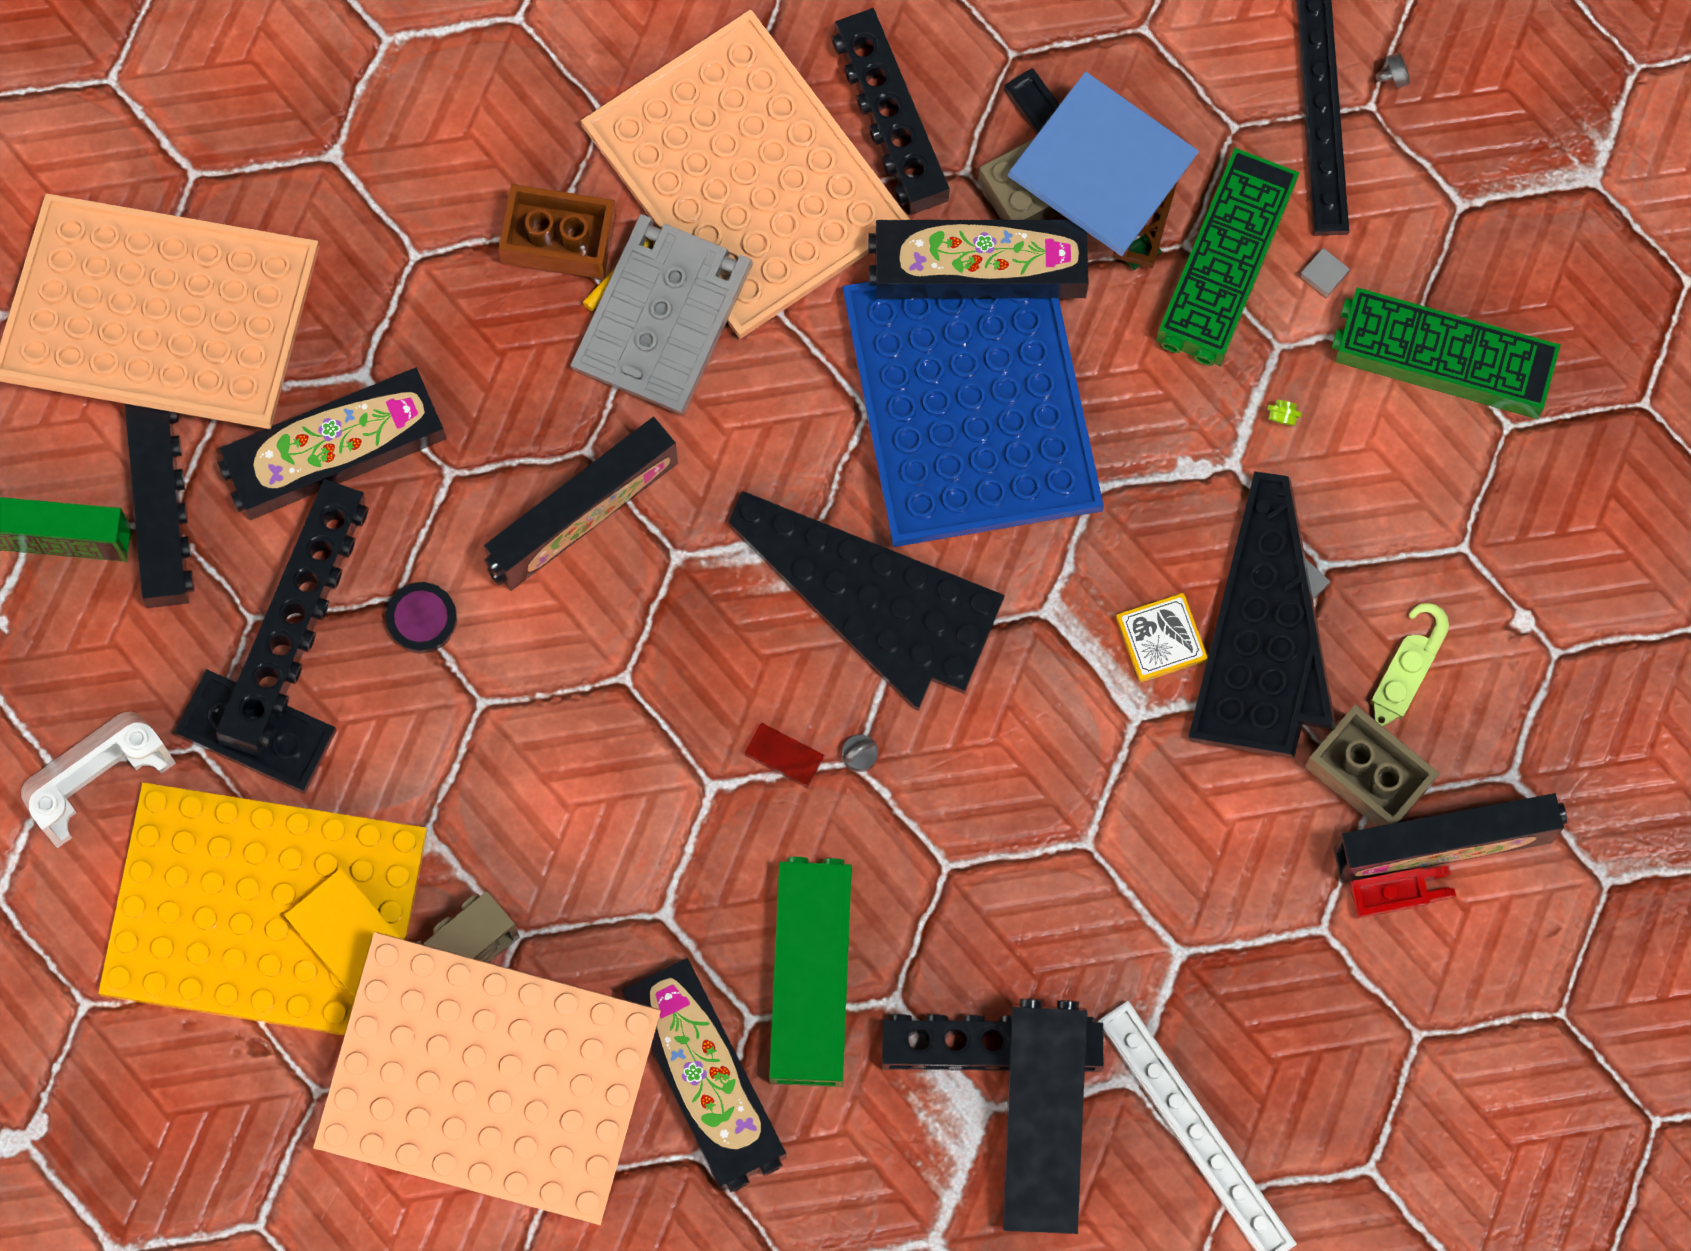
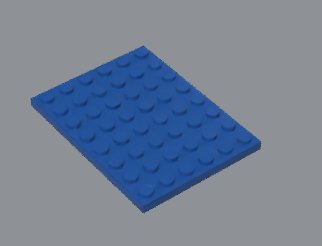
M869 282L842 286L893 547L1103 512V500L1059 298L876 299V286H869Z

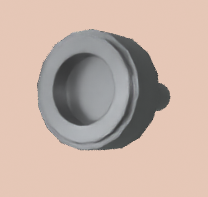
M1398 52L1387 56L1389 67L1379 71L1376 74V79L1380 82L1394 79L1397 88L1409 85L1411 83L1402 54Z
M855 735L845 742L842 748V758L849 769L856 772H864L875 765L878 758V748L875 741L870 737Z

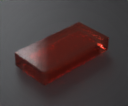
M762 722L744 753V756L807 789L825 758L824 754Z

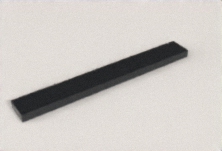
M1296 0L1313 236L1348 235L1349 219L1332 1Z

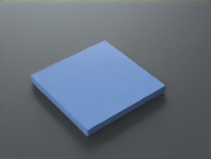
M1085 71L1009 171L1008 177L1117 254L1123 256L1195 159L1199 150Z

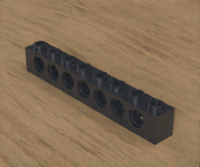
M323 479L216 730L219 744L256 757H260L264 747L269 748L271 746L276 728L273 727L277 715L283 716L289 702V696L286 693L290 684H296L301 675L303 664L300 663L304 651L310 652L314 644L316 632L313 629L317 620L322 621L327 613L329 600H326L330 589H336L340 582L343 571L340 569L344 557L349 558L352 554L356 538L353 537L356 527H362L367 518L369 507L365 504L364 492ZM335 519L344 522L337 529H330L326 526L328 522ZM323 550L331 553L325 560L313 558L314 554L318 551ZM306 582L317 584V587L310 592L299 589ZM293 613H299L304 616L303 620L299 623H289L286 621L287 617ZM279 645L291 647L290 651L285 655L273 653L274 648ZM271 676L277 679V682L271 687L259 685L260 681L265 677ZM254 708L264 711L263 715L258 719L252 720L245 717L246 713Z

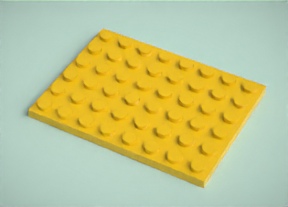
M142 782L98 994L102 997L345 1036L355 998L284 915L341 868L402 939L407 940L427 838V828Z

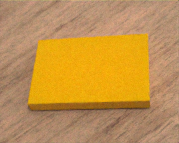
M341 868L284 915L354 998H356L374 931L401 938Z

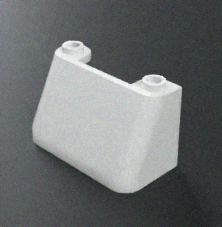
M123 712L31 776L23 784L21 797L25 806L42 831L57 848L72 838L68 831V822L70 817L76 814V811L67 798L123 758L127 757L135 770L142 766H151L156 768L161 774L176 764L163 742L139 714Z

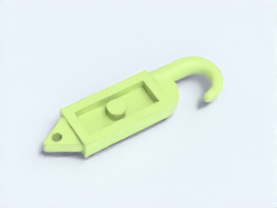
M1422 603L1414 607L1409 613V617L1414 619L1418 614L1428 612L1435 617L1436 625L1429 638L1421 635H1411L1403 640L1370 702L1373 705L1374 720L1378 722L1379 718L1383 719L1384 723H1379L1383 727L1396 719L1402 720L1448 633V616L1436 604Z

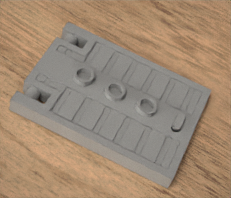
M640 214L570 366L574 371L684 416L752 268L753 261L751 258L741 254L738 260L728 257L730 254L728 249L665 223L662 229L654 227L652 218ZM646 239L655 242L652 250L644 247ZM722 270L731 273L728 281L719 278Z

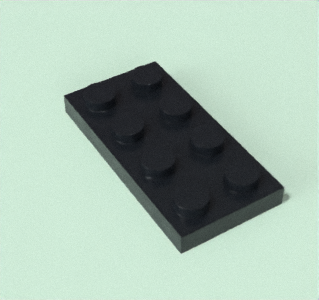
M206 669L174 732L175 735L305 794L337 732L336 727L287 706L283 716L277 715L273 724L276 731L272 744L269 748H263L260 757L219 744L216 730L236 686V682ZM254 708L249 710L245 717L252 720L258 719L263 715L264 711Z

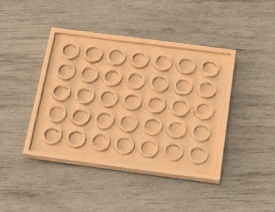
M751 9L581 120V126L647 215L652 218L657 228L662 229L665 223L728 249L730 253L728 257L738 260L741 254L752 259V268L727 320V323L739 339L869 254L868 235L869 233H875L876 220H910ZM722 270L719 278L728 281L731 273Z
M46 193L0 343V382L271 429L318 255L319 242L311 239Z
M374 931L313 1148L601 1225L661 1010Z

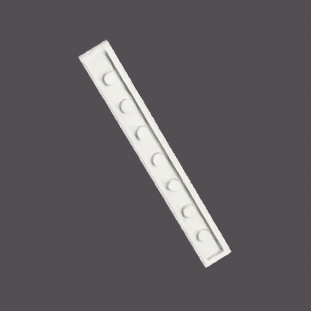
M1129 1001L1098 1020L1097 1023H1103V1032L1253 1249L1255 1251H1289L1295 1247L1297 1243Z

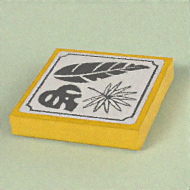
M1184 593L1116 615L1140 683L1206 662L1208 659Z

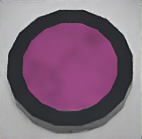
M426 582L411 583L398 590L390 599L385 613L387 629L394 642L400 647L402 646L404 649L418 654L434 652L445 646L450 640L458 622L456 607L449 594L438 585Z

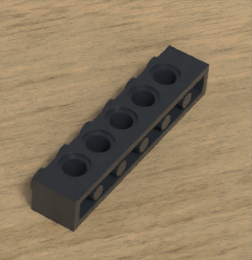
M874 8L835 21V34L831 35L834 49L837 55L843 54L847 65H844L846 78L850 85L856 84L859 95H856L859 109L862 115L868 114L872 125H869L871 138L875 145L881 144L885 154L881 156L884 169L888 176L893 174L897 186H894V192L900 206L906 205L909 214L912 215L948 202L950 188ZM860 48H866L872 53L863 57L857 55L855 51ZM872 78H879L885 83L875 87L871 86L868 81ZM885 108H892L897 114L892 117H886L880 111ZM897 138H904L910 144L905 147H898L893 144V141ZM916 168L923 174L913 178L909 177L905 172L908 169Z
M890 1015V1020H883L882 1070L1009 1071L1011 1016H1001L1000 1021H985L984 1016L967 1015L963 1016V1021H948V1016L928 1015L926 1016V1021H912L911 1015ZM1087 1016L1085 1072H1101L1104 1067L1103 1023H1097L1094 1017ZM920 1033L928 1038L930 1044L924 1050H915L910 1046L909 1038L914 1034ZM951 1034H959L965 1039L966 1046L961 1050L954 1051L947 1047L945 1039ZM994 1034L1000 1037L1003 1046L997 1051H989L983 1046L982 1039L986 1035Z

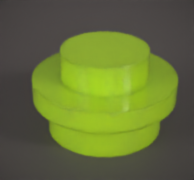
M1276 400L1275 405H1268L1267 411H1270L1268 420L1290 426H1296L1297 418L1302 417V412L1296 411L1297 404L1283 400Z

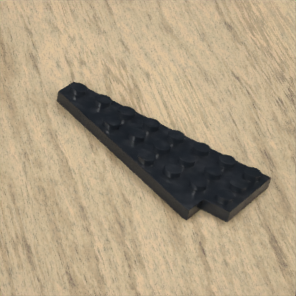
M1254 471L1188 738L1192 742L1294 759L1302 725L1335 730L1336 722L1292 482L1288 476Z
M744 491L741 492L728 522L729 527L913 709L919 711L931 681L965 694L1005 595Z

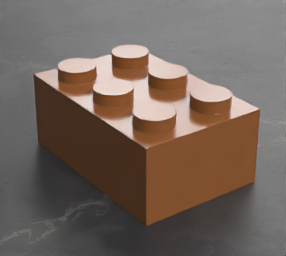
M511 184L498 248L501 263L604 279L616 220L615 200Z

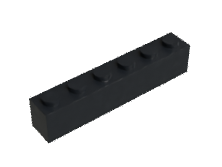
M125 404L142 600L146 608L188 604L189 592H193L195 587L192 570H186L185 558L191 557L189 536L183 537L182 524H188L186 502L180 503L179 490H185L183 469H177L176 457L182 456L180 436H174L173 423H179V413Z

